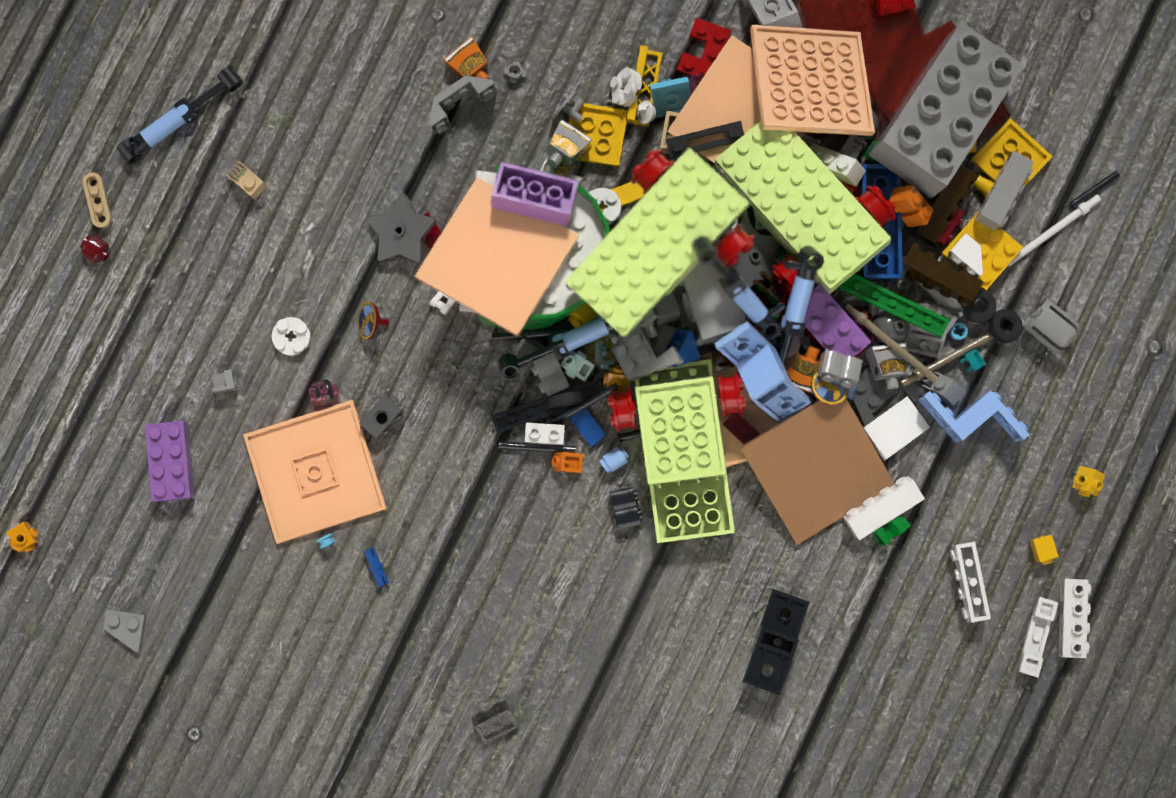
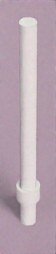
M1095 195L1086 203L1082 202L1075 211L1023 247L1009 263L1008 267L1076 218L1087 214L1090 208L1101 201V198Z

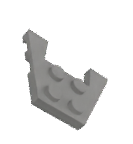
M654 308L625 338L621 336L612 349L626 378L631 382L651 375L655 371L665 370L669 366L679 365L684 362L677 349L673 346L660 356L656 353L644 330L645 327L659 317Z

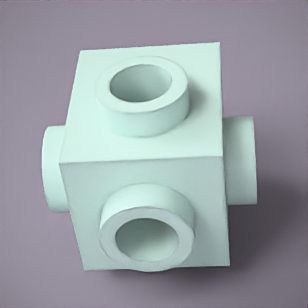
M571 350L570 356L565 357L560 364L561 367L566 369L564 372L566 375L573 379L577 376L583 381L587 379L595 365L587 361L588 356L579 350L577 353Z

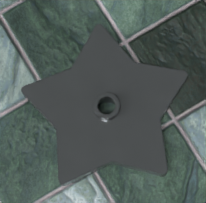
M400 193L388 212L367 218L379 236L378 261H385L402 255L422 263L423 243L425 242L426 235L436 224L437 220L417 213L407 195Z
M746 220L740 221L739 224L743 225L742 230L749 236L753 235L755 239L753 241L754 247L747 254L743 253L739 257L740 262L737 264L739 274L749 288L754 285L752 283L754 280L764 282L763 278L759 275L763 270L774 280L772 277L774 275L772 266H777L775 258L780 243L774 236L760 235Z

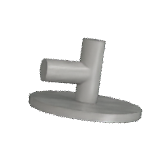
M575 90L551 117L552 121L561 110H564L577 122L582 119V116L577 111L585 102L578 98L572 107L567 104L576 93Z

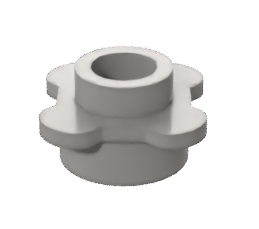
M514 61L513 64L504 69V73L509 76L510 82L514 84L517 83L518 79L526 76V71L522 69L518 61Z

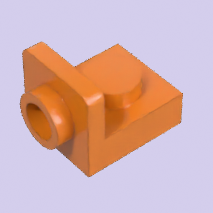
M569 452L554 453L552 458L554 472L582 473L583 454Z

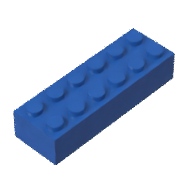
M862 164L866 171L859 181V195L861 196L866 192V187L877 186L882 191V196L886 201L890 200L894 189L901 187V177L882 164ZM895 212L896 219L893 221L889 220L883 225V230L891 237L890 244L861 268L862 278L870 282L900 281L903 278L901 212Z

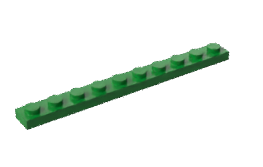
M780 244L776 259L784 261V256L790 254ZM853 274L838 287V289L939 338L943 336L950 322V319L856 274Z

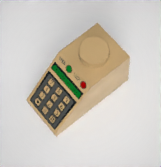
M239 161L226 174L254 200L267 187L259 177Z

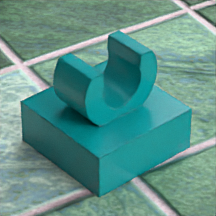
M977 348L965 354L966 357L960 361L961 363L965 361L970 363V367L966 369V372H970L973 369L976 371L986 365Z

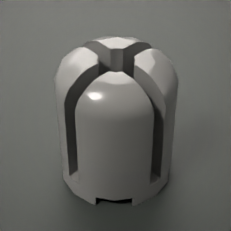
M1046 298L1023 324L1026 331L1053 352H1060L1066 349L1075 339L1080 327L1074 318L1053 301Z

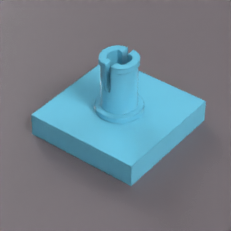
M688 77L674 80L667 79V81L664 79L660 83L650 84L652 104L656 110L655 118L666 116L667 111L680 113L691 97Z

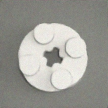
M626 67L617 77L615 76L611 79L610 86L612 87L613 103L628 107L635 102L638 97L635 95L637 89L640 90L642 85L641 75L638 72Z
M597 188L589 192L596 199L598 205L604 203V205L608 206L602 213L608 224L611 225L612 222L618 219L621 213V202L617 194L607 188Z
M287 317L279 320L272 331V341L275 348L281 353L295 356L307 349L311 341V332L302 320L295 317ZM291 331H293V334L296 335V339L294 338L292 339V342H289V338H287L286 336L287 334H290Z

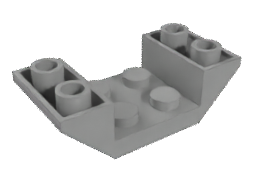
M742 0L746 9H752L760 25L803 28L799 13L792 0Z
M465 75L436 95L433 100L429 121L434 135L445 132L448 129V125H450L444 110L449 111L455 106L457 101L467 99L471 95L470 92L473 91L481 103L493 99L495 93H497L493 80Z

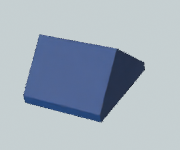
M676 329L664 352L673 346L677 349L684 362L679 365L674 364L672 367L700 359L693 332Z

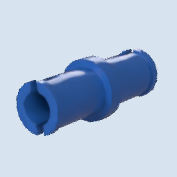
M375 547L364 551L363 553L370 566L368 568L369 572L372 571L377 587L388 584L389 581L383 570L384 565L380 562Z

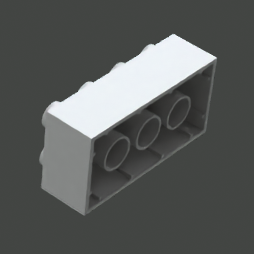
M961 21L944 39L869 153V156L932 199L949 184L1024 65Z
M700 262L671 292L675 295L681 310L679 316L683 329L689 326L688 330L694 334L697 349L715 344L749 319L733 299L731 300L718 281L722 277L710 263L702 264ZM728 267L726 270L730 272L733 269Z

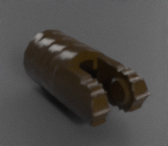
M765 270L761 271L759 275L763 278L764 282L761 283L759 280H754L752 283L770 304L779 303L784 297V292Z

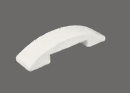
M1042 597L1038 598L1025 636L1019 672L1039 677L1044 647L1051 622L1054 621L1058 602Z

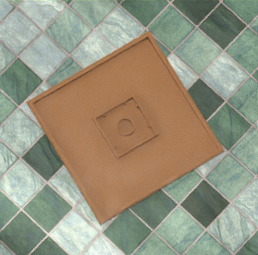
M846 398L835 406L825 405L816 400L740 447L796 545L847 515L850 509L860 507L866 499L876 497L882 489L895 485Z

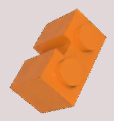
M914 185L895 188L890 197V201L896 207L895 212L902 213L901 219L909 228L928 224L933 209Z

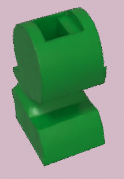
M902 513L873 531L872 535L882 547L891 542V538H895L905 532L911 525Z

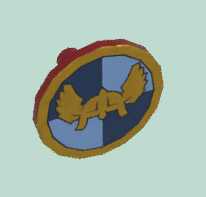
M365 302L358 314V332L363 339L370 340L374 337L378 325L388 326L389 319L380 318L378 307L373 302Z
M818 372L813 376L811 390L815 398L821 403L835 406L847 397L849 388L841 386V383L836 381L825 382L817 376Z

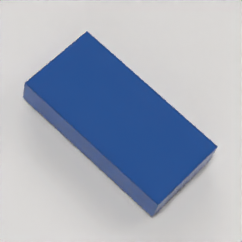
M586 408L569 417L591 447L607 436Z

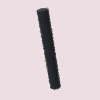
M1115 170L1069 202L1070 206L1073 209L1120 177L1119 172Z

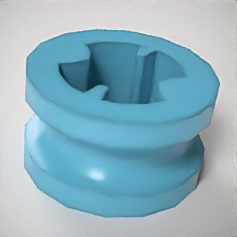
M960 322L955 323L949 330L950 337L957 341L965 338L968 333L966 325ZM955 327L963 330L962 336L959 337L958 334H954Z
M332 533L317 540V543L321 545L320 549H324L336 542V540L332 539Z

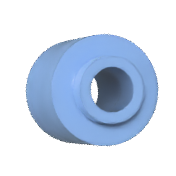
M617 446L603 455V458L599 461L606 472L609 473L628 463L626 459L629 456L624 448L619 449Z

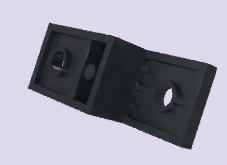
M772 589L742 682L780 696L799 642L797 637L807 612L809 601ZM782 608L789 609V618L782 619L779 613ZM766 664H770L773 668L772 674L768 676L762 673V667Z

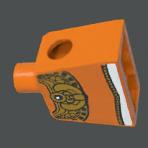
M472 36L444 58L445 64L461 78L466 75L489 79L488 75L484 72L488 67V63Z
M809 346L806 356L796 354L787 372L790 375L791 382L799 389L813 394L811 381L819 369L820 362L817 361L820 350Z

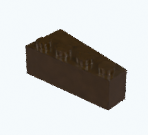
M960 165L949 184L934 196L936 198L932 204L928 203L933 209L928 224L913 227L916 229L913 235L933 247L949 224L950 218L958 210L960 202L969 193L970 186L976 182L979 175Z
M913 243L903 261L904 277L911 282L917 281L922 283V286L926 289L939 291L943 297H952L963 306L969 305L973 307L983 288L984 281L962 269L956 271L955 267L948 261H938L934 257L935 254L929 251L923 253L918 250L919 245Z

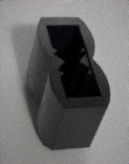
M627 487L609 492L618 530L641 524L640 520L644 518L641 508L637 509L636 501H639L637 490Z

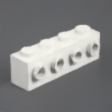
M909 476L899 478L895 485L882 489L876 497L866 499L863 505L858 508H852L847 512V515L843 518L858 540H861L925 499L912 478Z
M975 542L952 545L950 556L956 564L954 575L956 581L959 580L960 584L958 595L960 600L963 599L964 607H962V614L964 619H967V622L991 619Z
M1060 578L1058 656L1086 658V654L1089 653L1087 634L1090 632V624L1087 623V615L1090 614L1088 595L1091 594V585L1088 584V580Z

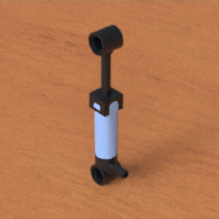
M232 66L224 68L217 75L220 81L218 84L191 103L185 97L174 104L175 107L135 136L122 141L117 146V150L127 164L138 161L144 152L186 122L189 124L199 116L195 109L225 88L228 93H231L241 87L243 80Z
M707 236L697 237L692 242L691 248L698 261L702 264L710 263L722 277L718 281L731 300L733 299L760 330L764 338L773 339L778 336L781 327L775 316L786 309L784 303L781 302L769 311L744 282L735 268L728 272L716 258L717 251L711 240Z
M810 245L803 247L799 251L798 258L800 262H784L785 269L797 270L786 312L781 314L779 321L781 330L785 334L779 356L784 368L793 335L803 336L806 327L804 322L817 272L824 264L823 256Z
M599 317L565 333H561L559 330L548 335L550 345L519 359L509 353L502 355L498 360L501 375L505 380H514L520 375V366L552 352L555 353L558 360L570 356L571 350L617 330L603 317Z

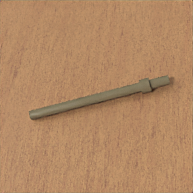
M847 304L844 310L855 318L854 321L859 325H864L930 381L936 382L939 378L867 319L868 316L866 314L860 313L853 306Z
M989 332L926 367L933 372L994 338ZM916 369L912 371L911 375L901 379L900 384L902 387H905L914 381L918 382L924 379V375Z

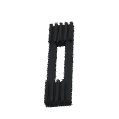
M741 121L668 138L666 143L670 159L682 156L689 148L693 152L735 143L744 135ZM724 132V139L687 147V140Z

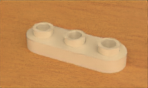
M88 173L83 178V187L91 221L96 227L105 229L110 226L112 216L104 182L97 173ZM96 180L97 184L92 186V181ZM98 198H101L100 204H96ZM105 216V221L100 222V218Z

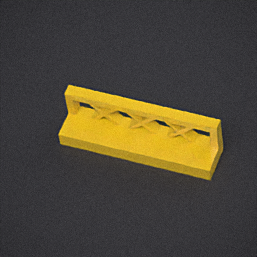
M640 46L636 72L641 75V79L650 72L654 78L651 84L657 83L662 52L650 51L648 46ZM647 55L658 57L657 64L651 68L646 63ZM642 80L644 88L642 90L637 89L635 95L638 97L629 106L627 123L649 127L650 122L642 124L639 120L635 119L638 102L639 104L642 102L639 99L640 94L647 91L651 96L650 84L646 86Z

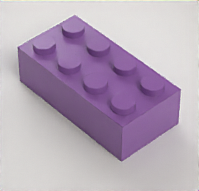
M501 162L491 196L490 207L568 226L579 181Z
M821 284L812 290L804 318L806 328L826 350L838 352L846 356H856L871 343V340Z
M175 421L145 425L151 502L195 498L188 422Z

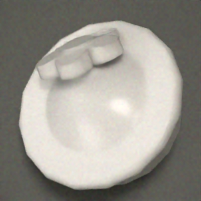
M642 101L637 108L639 122L648 124L653 121L656 115L654 105L648 101Z

